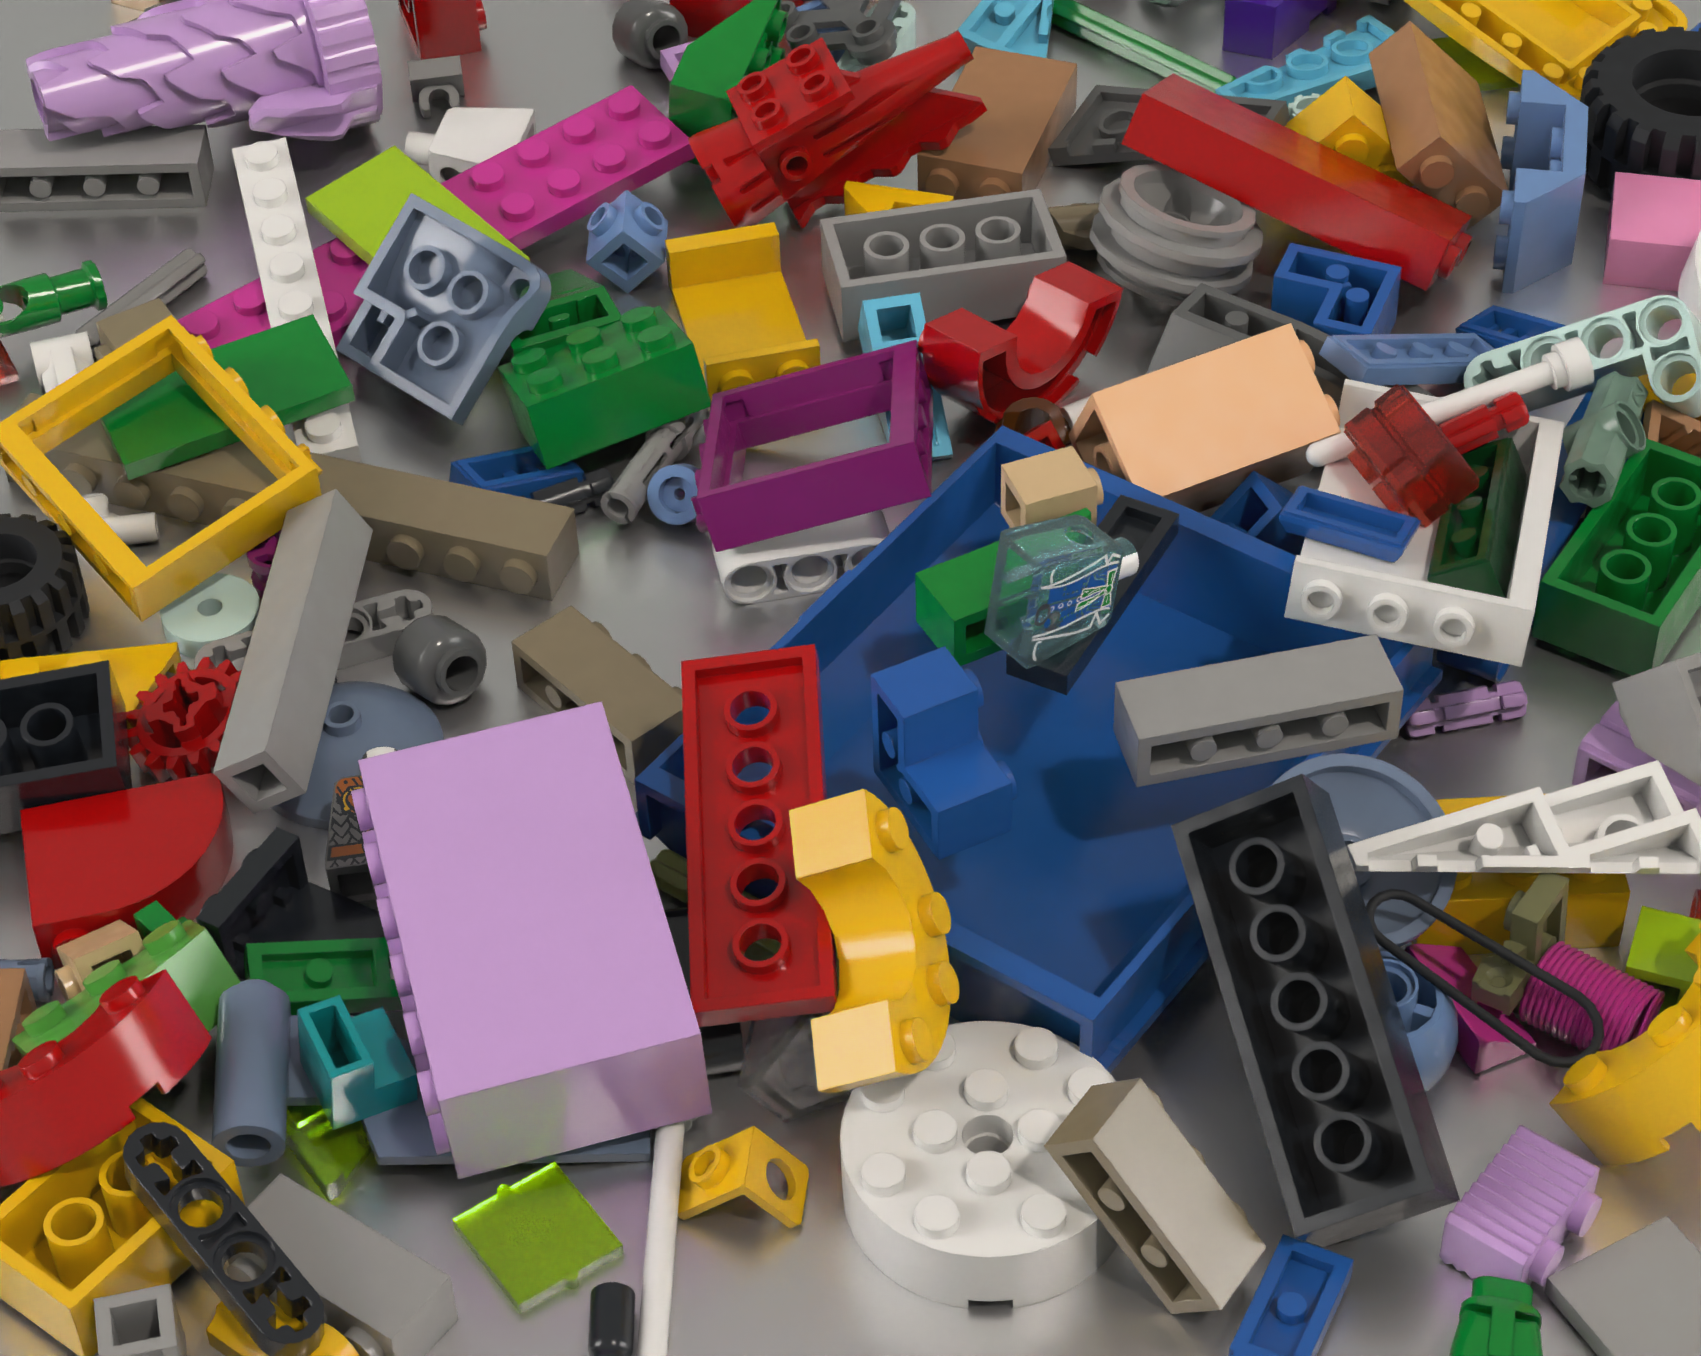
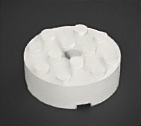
M973 1021L948 1025L942 1047L937 1057L927 1068L915 1074L854 1088L845 1106L840 1131L844 1210L848 1225L859 1247L884 1275L916 1295L953 1307L968 1309V1300L990 1302L1013 1300V1308L1024 1307L1054 1298L1081 1284L1108 1260L1118 1244L1044 1145L1091 1086L1116 1082L1115 1079L1094 1057L1091 1058L1081 1053L1077 1045L1042 1027H1031L1003 1021Z

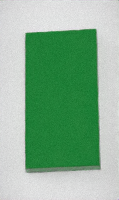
M313 314L211 349L214 360L224 370L228 367L233 368L246 384L249 397L260 408L268 405L280 418L283 426L355 401L353 386ZM176 371L100 418L128 480L241 441Z

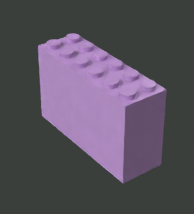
M602 701L358 760L364 788L353 790L351 794L360 831L374 828V830L362 832L363 846L372 883L375 888L376 902L385 939L389 948V958L402 1004L404 1023L415 1060L426 1115L428 1116L437 1155L448 1152L452 1153L458 1179L712 1114L701 1032Z

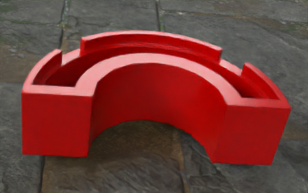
M1068 261L1034 276L1024 305L1016 319L1006 330L964 308L957 309L925 323L924 330L918 341V349L923 354V363L928 380L940 395L996 425L1003 418L1004 411L1011 403L1022 398L1038 397L1047 399L1058 406L1080 382L1079 378L1073 376V373L1087 352L1097 357L1115 319L1124 288Z
M166 969L141 981L135 975L118 981L101 995L98 1008L72 1033L58 1043L55 1040L42 1043L28 1052L19 1061L18 1065L0 1070V1187L39 1176L99 1145L136 1119L129 1108L131 1104L154 1085L157 1086L161 1094H167L198 1061L208 1047L212 1037Z

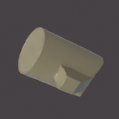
M1076 203L1068 206L1048 208L1064 250L1096 249L1089 235L1094 215L1100 212L1098 210L1099 203Z

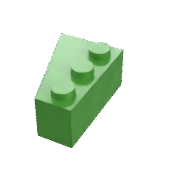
M190 919L182 924L179 920H172L147 935L142 941L145 949L123 964L119 960H113L90 973L82 982L85 990L61 1005L58 1000H55L32 1012L22 1022L25 1030L11 1040L22 1057L47 1041L55 1040L58 1043L94 1013L100 1005L99 998L112 985L134 975L141 981L164 969L167 970L209 1032L218 1023V1003L221 994L228 988L240 983V980L205 927Z

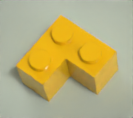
M1344 76L1298 113L1285 126L1410 187L1414 186L1396 169L1381 106L1347 76Z

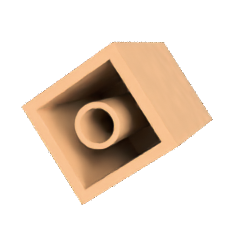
M1289 323L1092 393L1068 436L1082 461L1196 512H1202L1223 504L1253 470L1277 484L1309 473L1314 466L1306 459L1307 448L1312 443L1340 434L1341 430L1339 428L1340 414L1337 405L1329 394L1323 393L1314 374L1315 361L1312 351L1304 340L1298 339L1292 324Z

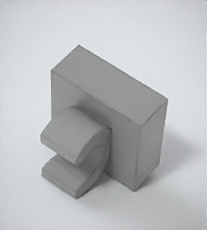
M460 55L407 61L413 103L419 102L420 112L424 119L431 118L430 104L433 100L446 99L450 104V109L460 107L459 97H465Z

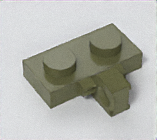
M1540 873L1527 892L1519 890L1515 893L1507 907L1503 922L1504 929L1510 931V940L1504 941L1503 946L1537 966L1548 948L1556 942H1565L1569 878L1556 873ZM1497 954L1483 957L1472 979L1471 1000L1476 1003L1479 1001L1503 1011L1502 1014L1510 1015L1512 1012L1519 1014L1520 1002L1531 975Z

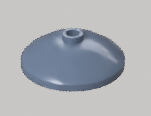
M366 681L334 683L306 793L270 808L295 823L329 830L334 783L341 777L361 775L358 760H361L363 755L373 748L391 747L396 750H403L444 740L443 731L436 715L419 698L396 687Z
M1348 753L1318 756L1295 765L1273 783L1274 785L1303 774L1327 791L1330 795L1346 846L1445 815L1434 797L1416 779L1398 767L1370 756ZM1354 871L1365 907L1368 901L1378 892L1388 889H1400L1413 893L1437 908L1444 910L1450 900L1457 877V872ZM1391 899L1384 901L1377 907L1374 913V922L1378 930L1399 947L1422 935L1436 921L1434 917L1403 900ZM1378 944L1380 951H1387Z

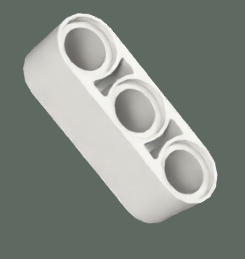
M878 510L716 552L712 544V550L725 596L739 604H755L825 592L846 571L854 569L890 532L883 512Z

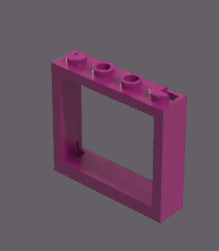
M917 340L722 391L712 396L709 418L703 420L706 441L699 444L702 467L695 470L698 493L697 496L691 497V501L697 514L696 526L701 533L709 532L716 552L931 497L933 389L925 372ZM891 411L890 443L743 481L747 448Z

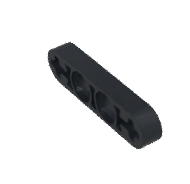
M165 1122L149 1123L137 1128L129 1135L123 1147L125 1178L132 1191L264 1353L268 1356H310L319 1347L324 1336V1304L315 1289L185 1132L177 1126ZM154 1152L161 1159L171 1155L172 1174L178 1182L171 1190L170 1178L160 1165L151 1163L145 1166L146 1154ZM201 1199L215 1202L223 1211L221 1217L214 1224L207 1227L196 1228L187 1225L179 1216L181 1210L188 1203ZM249 1252L256 1254L267 1265L265 1271L258 1278L245 1282L231 1279L223 1270L225 1262L239 1253ZM275 1290L277 1293V1304L287 1316L295 1318L303 1314L302 1330L295 1332L288 1325L276 1329V1310L268 1299Z

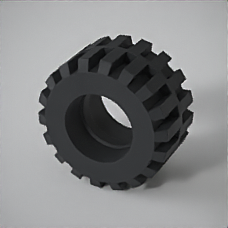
M10 513L0 514V660L52 655L55 652L64 653L73 645L71 638L81 636L86 627L84 619L89 618L90 610L75 546L72 545L71 537L65 530L58 531L57 524L47 519L37 522L34 515L22 514L19 517H11Z

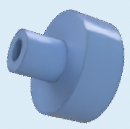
M685 463L674 464L661 468L653 475L648 485L647 499L650 509L658 519L671 525H682L696 521L697 514L691 497L697 496L698 493L695 470L699 468Z

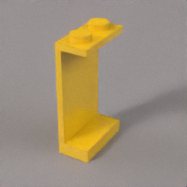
M775 222L665 240L668 285L683 331L694 344L711 402L712 396L715 393L821 365L818 339L806 340L781 272L780 240Z

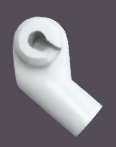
M103 493L82 495L126 545L159 541V529L155 512L118 516L115 513L109 512V501Z

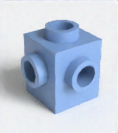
M625 190L611 204L607 202L601 204L591 215L587 224L589 237L586 263L625 292H631L665 262V240H667L668 220L664 218L660 210L653 204L643 202L628 190Z

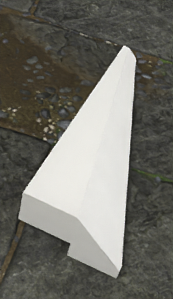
M1659 760L1545 795L1540 786L1358 841L1347 845L1346 848L1354 871L1701 874V817L1696 808L1687 811L1683 810Z

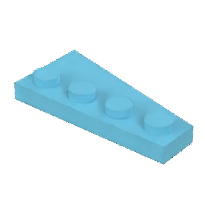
M1369 14L1356 21V31L1346 35V32L1336 30L1323 37V47L1313 52L1299 48L1285 55L1286 65L1280 68L1264 65L1215 89L1216 94L1286 101L1288 106L1289 103H1294V97L1299 95L1309 96L1315 93L1321 96L1344 76H1347L1363 91L1374 88L1376 83L1369 53L1393 35L1395 31Z

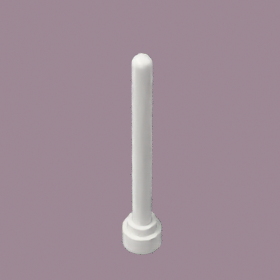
M1579 337L1552 345L1551 352L1542 355V362L1312 443L1306 450V459L1311 465L1321 467L1434 427L1482 404H1485L1487 407L1493 406V399L1510 391H1517L1521 396L1549 385L1554 390L1563 387L1568 392L1594 382L1591 358Z
M698 1117L654 1128L656 1133L636 1356H667L684 1132L691 1128L692 1122L697 1120Z

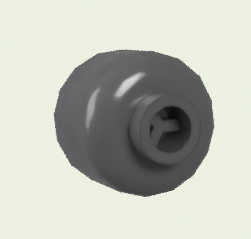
M629 0L622 5L615 15L612 24V39L617 50L628 60L649 69H662L660 66V50L687 43L688 26L684 16L674 6L664 1Z
M429 614L415 619L406 626L396 640L392 655L394 671L401 683L437 705L450 706L468 698L476 691L483 680L487 666L486 649L480 638L447 616Z

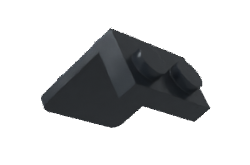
M278 827L259 848L253 849L247 854L240 869L218 894H213L206 900L200 914L196 917L197 923L207 929L240 982L246 980L243 959L246 943L385 937L379 911L308 882L299 836Z

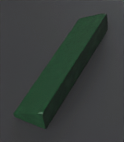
M1506 437L1489 442L1460 456L1452 457L1427 577L1429 582L1507 598L1527 481L1525 468L1512 438Z

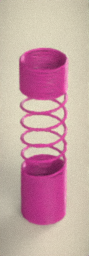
M1564 941L1556 942L1548 948L1537 964L1539 968L1582 992L1595 1004L1603 1019L1604 1039L1599 1051L1612 1050L1634 1040L1647 1031L1650 1023L1658 1015L1665 999L1664 991L1654 989L1653 985L1641 982V979H1635L1634 976H1628V973H1622V970H1616L1614 966H1609V963H1603L1602 960H1597L1596 957H1590V954H1584L1583 951H1578L1577 948L1571 947L1569 944L1565 945ZM1531 975L1520 1002L1519 1014L1521 1021L1527 1022L1528 1025H1533L1534 1028H1540V1031H1546L1547 1035L1552 1034L1553 1038H1559V1041H1565V1044L1577 1047L1578 1051L1585 1050L1590 1045L1593 1037V1024L1586 1010L1575 1000Z

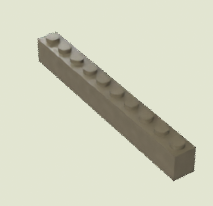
M30 393L17 411L42 395ZM100 419L44 454L81 496L103 493L107 496L109 504L145 512H155L159 515L204 525H211L278 480L242 441L128 480ZM310 452L311 459L322 469V474L318 476L322 495L337 489L373 529L365 560L552 601L579 555L574 508ZM6 472L8 481L16 483L13 480V478Z

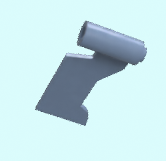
M249 979L228 988L219 998L211 1145L233 1159L235 1166H262L276 1161L285 1152L287 1106L321 1104L300 1062L298 1016L291 1015V1003L288 995L268 981ZM399 1037L417 1073L410 1043ZM418 1079V1100L360 1120L378 1165L454 1164L451 1152L440 1155L436 1153ZM650 1130L523 1163L650 1162Z

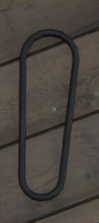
M1388 889L1381 891L1368 901L1366 910L1376 941L1382 948L1535 1060L1551 1067L1570 1068L1581 1058L1599 1051L1604 1039L1603 1019L1595 1004L1579 990L1406 890ZM1391 899L1410 903L1575 1000L1586 1010L1592 1021L1593 1037L1590 1045L1581 1054L1571 1057H1557L1541 1051L1385 937L1378 930L1374 922V913L1377 907L1382 902Z

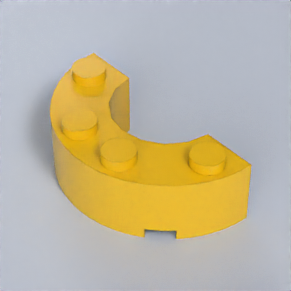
M866 789L789 810L796 879L811 890L823 908L834 935L839 959V992L835 1007L828 1015L810 1019L818 1091L838 1093L923 1071L934 1061L942 1047L949 1022L950 1004L956 1003L959 999V982L953 967L949 963L945 936L951 928L950 910L944 897L939 892H934L922 860L909 837L908 826L903 814L896 807L888 808L879 798Z
M1701 932L1685 949V952L1698 965V969L1694 974L1693 983L1678 1004L1658 1014L1650 1023L1647 1031L1634 1040L1612 1050L1598 1051L1595 1054L1587 1055L1578 1060L1566 1072L1563 1078L1565 1086L1549 1103L1603 1165H1627L1669 1151L1670 1144L1664 1137L1676 1132L1689 1123H1692L1701 1133Z

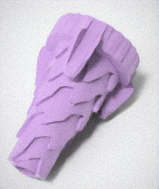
M181 0L152 8L139 15L137 20L110 26L112 35L49 49L26 59L27 73L30 78L34 100L44 126L45 135L49 141L100 129L102 130L103 137H108L153 125L164 129H171L206 122L208 128H217L249 120L251 130L309 141H334L342 139L349 129L379 122L383 111L382 75L379 66V56L365 0Z

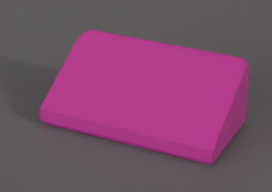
M1411 944L1405 947L1404 951L1471 999L1472 979L1478 968L1462 947L1430 944ZM1453 1000L1458 1014L1459 1041L1456 1050L1474 1074L1527 1054ZM1479 1001L1477 1002L1478 1005L1536 1047V1042L1513 1013L1505 1015L1502 1014L1503 1011Z

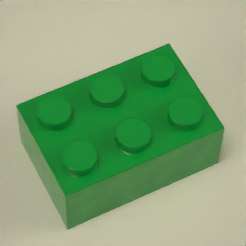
M660 305L654 308L642 306L631 309L621 316L620 321L601 328L585 327L569 334L565 342L546 349L530 348L514 355L511 362L497 367L517 428L528 444L532 446L535 454L547 470L711 407V400L694 344Z

